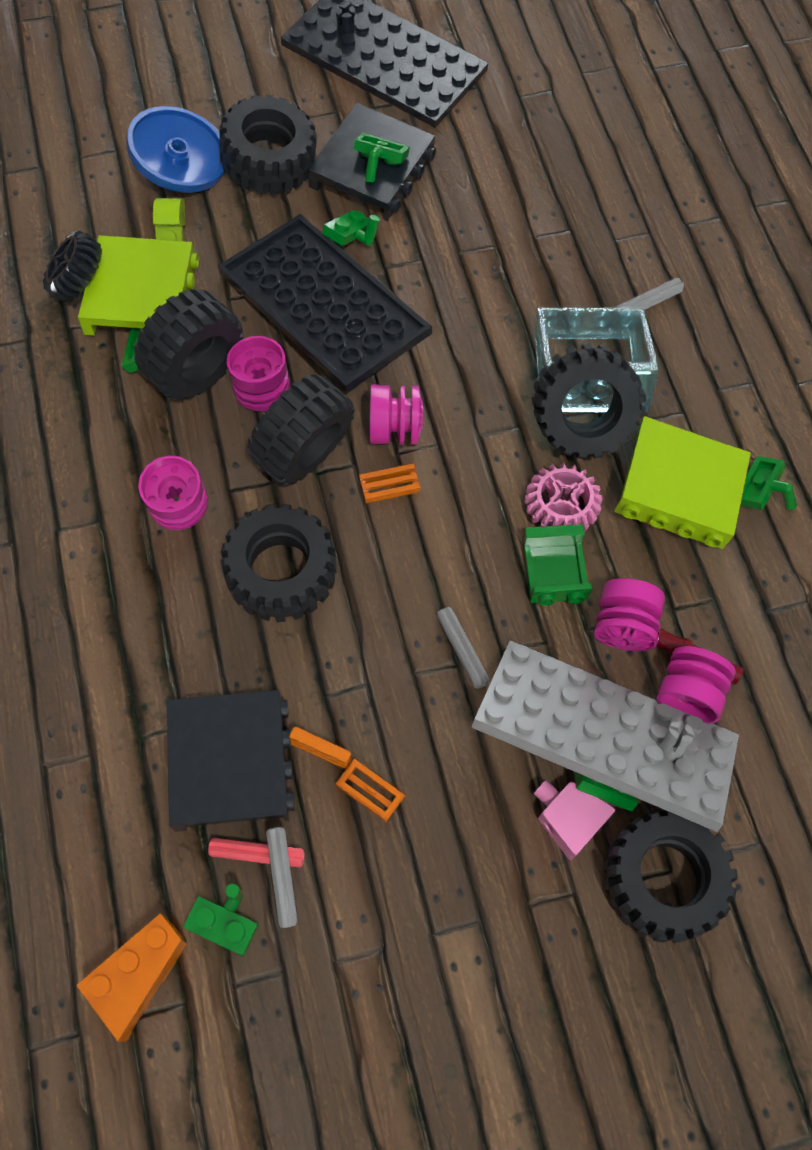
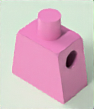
M545 780L534 793L547 806L539 816V822L570 860L580 852L616 811L599 798L577 790L576 784L571 781L559 792Z

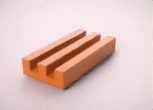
M414 463L359 475L365 503L419 493L421 490L417 473H415ZM412 482L411 485L369 493L370 490L390 488L398 484Z
M294 727L289 736L291 745L344 770L352 762L350 751L298 727Z
M355 758L336 782V786L386 823L405 798L402 792ZM356 769L395 798L393 802L352 774L353 771ZM347 779L388 809L386 811L382 810L345 783Z

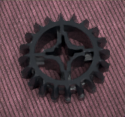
M80 230L66 236L65 241L60 243L58 249H55L49 264L46 265L47 270L44 272L43 279L44 289L52 297L63 302H71L74 298H78L79 294L84 292L86 286L90 285L91 279L99 268L98 264L101 261L102 254L101 244L95 238Z

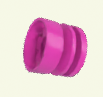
M251 336L240 340L232 346L227 355V368L237 402L253 411H267L269 406L280 397V394L290 388L286 357L281 345L271 338Z
M371 385L370 444H389L391 432H397L399 444L404 445V432H411V445H418V439L423 429V401L419 392V386H412L411 398H405V385H401L398 398H392L390 385Z
M169 455L157 458L148 464L140 475L138 485L140 496L150 515L158 525L168 530L180 531L194 526L206 513L208 505L207 493L198 470L190 461L179 456ZM179 497V500L174 501V498Z
M619 578L605 582L601 591L599 602L601 611L598 612L596 618L597 623L594 628V636L605 645L625 651L638 652L655 648L658 644V632L661 627L659 619L663 614L664 592L653 584L637 579Z
M694 646L675 648L670 658L671 662L666 669L668 676H665L662 680L656 696L657 702L702 719L704 723H717L721 719L726 704L724 694L730 691L731 682L736 674L735 667L729 660L707 649Z

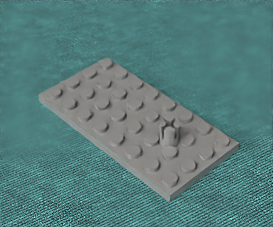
M509 641L471 728L718 832L724 821L739 734L714 724L704 723L702 719L664 703L659 704L656 700L527 648L524 645Z

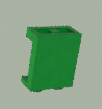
M583 524L525 528L522 544L530 603L549 606L561 601L579 604L588 600L593 589L592 584L588 583L582 546L585 536Z

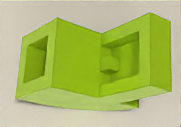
M156 198L154 200L153 225H155L156 239L184 241L183 226H186L185 199Z

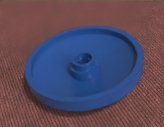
M158 106L142 111L130 123L126 138L129 158L136 169L151 182L172 191L193 193L213 187L221 180L225 173L219 156L220 132L202 116L179 107Z

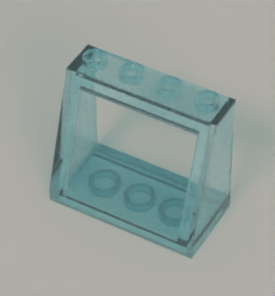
M538 307L535 324L538 379L542 377L540 371L543 366L547 365L550 367L553 363L551 362L548 338L630 339L632 362L628 363L640 377L643 384L641 388L645 391L646 401L642 405L645 407V412H649L659 367L644 308ZM600 379L582 381L567 393L563 401L562 411L606 412L613 399L612 387L609 383Z

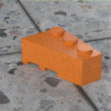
M161 913L76 985L118 1042H127L133 1028L143 1012L149 1007L151 999L159 986L165 981L188 944L169 919Z

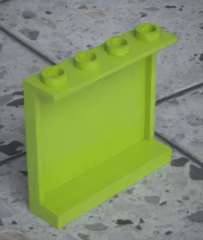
M99 235L97 242L101 244V261L98 264L99 268L96 270L95 276L90 281V285H87L85 288L78 319L84 335L95 336L97 325L144 328V322L148 316L151 317L159 305L165 304L166 299L171 296H178L179 292L194 289V269L199 267V255L194 252L193 242Z
M644 416L638 431L634 434L633 440L635 445L621 498L614 512L622 514L628 519H636L648 523L654 528L677 533L683 538H691L703 542L710 547L724 549L735 534L751 452Z

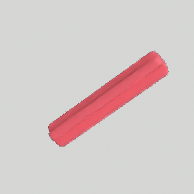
M212 838L210 840L208 854L211 857L270 864L268 844ZM287 847L290 866L302 867L305 857L304 850Z

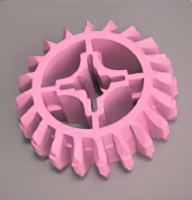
M564 462L560 465L559 469L553 463L549 466L548 470L542 468L538 475L532 477L531 483L526 489L525 504L528 505L526 511L527 514L533 515L532 523L541 522L540 527L583 524L584 532L587 531L589 525H593L596 522V516L601 511L602 496L599 495L600 486L594 485V476L586 478V469L578 472L576 471L575 464L571 469H568ZM544 490L549 493L548 497L550 498L549 503L546 505L541 496ZM579 496L583 498L585 503L583 510L578 507L577 499Z

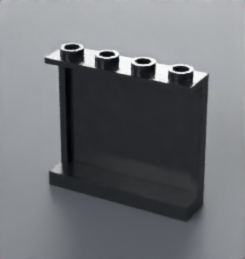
M356 103L308 168L309 187L318 191L322 184L325 183L384 209V220L388 222L392 214H396L399 211L403 198L410 195L416 179L422 177L427 163L433 161L436 155V148L434 147L435 136ZM362 133L410 146L409 155L401 164L397 165L386 163L383 158L379 157L375 182L365 181L368 157L361 155L359 151L353 150L354 140Z
M280 690L166 700L169 826L174 832L187 831L189 826L283 817L285 821H290L289 811H295L293 791L288 792L287 780L293 779L292 762L291 760H286L285 749L291 748V742L289 738L290 731L289 729L284 730L283 718H289L288 701L287 699L282 700Z

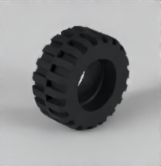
M254 95L248 100L246 98L238 101V105L233 104L221 119L220 162L223 164L225 172L230 175V178L237 184L240 182L241 186L246 190L253 189L258 194L268 192L270 195H277L281 191L283 194L290 192L292 187L296 189L303 184V181L308 179V168L315 159L317 142L315 126L309 120L310 117L304 110L300 111L298 105L293 102L291 104L288 103L285 98L279 97L277 99L273 98V95H265V97ZM256 141H272L282 145L283 148L268 150L259 148L252 143Z
M199 289L185 290L179 292V295L176 297L171 296L166 299L165 304L159 305L154 310L155 313L151 317L148 316L144 322V328L140 329L137 335L138 342H135L134 358L138 370L163 395L178 400L193 398L195 394L200 395L208 387H213L216 381L227 373V355L232 346L243 340L242 325L238 317L212 293Z
M582 344L579 350H576L574 346L566 349V355L560 357L557 353L551 358L553 361L550 367L544 365L541 369L542 377L541 379H536L533 386L535 394L532 395L533 412L544 437H547L548 442L554 448L559 447L561 452L567 456L575 453L578 459H586L587 454H592L594 459L601 458L602 452L609 451L612 454L618 451L616 446L621 442L626 445L631 440L629 437L631 431L635 433L638 431L640 423L637 419L638 417L643 418L645 414V407L642 405L646 401L645 391L641 388L643 384L631 365L616 351L611 352L602 345L593 348L591 344ZM589 379H600L610 384L613 390V399L609 409L600 418L589 423H575L569 421L564 416L562 411L564 398L576 384Z
M311 374V376L303 377L301 381H296L288 390L280 394V397L261 416L248 441L249 456L280 485L289 486L290 484L297 483L298 480H302L307 474L312 473L333 452L339 441L343 439L345 432L352 424L351 420L354 419L355 409L353 402L324 376Z
M274 504L265 505V510L258 511L256 508L250 511L248 518L241 517L235 522L236 530L230 529L225 536L227 543L222 544L221 549L223 574L233 599L238 605L243 604L244 611L250 615L258 612L259 619L269 621L270 616L276 617L277 622H286L285 617L293 616L294 620L303 618L302 612L307 610L309 613H312L318 609L317 601L325 602L329 596L328 589H332L334 586L335 573H337L334 541L331 540V533L328 528L322 526L321 520L316 515L308 517V510L301 507L293 510L289 504H282V508H274ZM273 546H292L301 550L307 556L308 561L304 569L295 577L285 581H268L257 576L252 570V565L258 555Z
M656 810L648 812L643 817H638L627 825L616 836L615 841L607 851L609 856L603 866V872L607 873V879L603 883L605 891H610L612 897L609 903L613 910L618 908L622 914L619 919L626 926L629 924L633 925L636 928L635 933L642 937L651 936L653 941L661 943L672 941V943H678L701 936L719 925V920L725 918L731 910L728 905L729 902L735 900L737 889L732 887V883L738 880L737 869L730 868L729 863L735 860L732 851L728 850L725 852L721 843L725 842V839L720 833L714 836L709 831V828L666 810L658 813ZM656 846L671 847L682 853L691 863L696 875V891L693 899L686 905L681 907L666 906L657 901L646 889L641 876V861L645 853Z

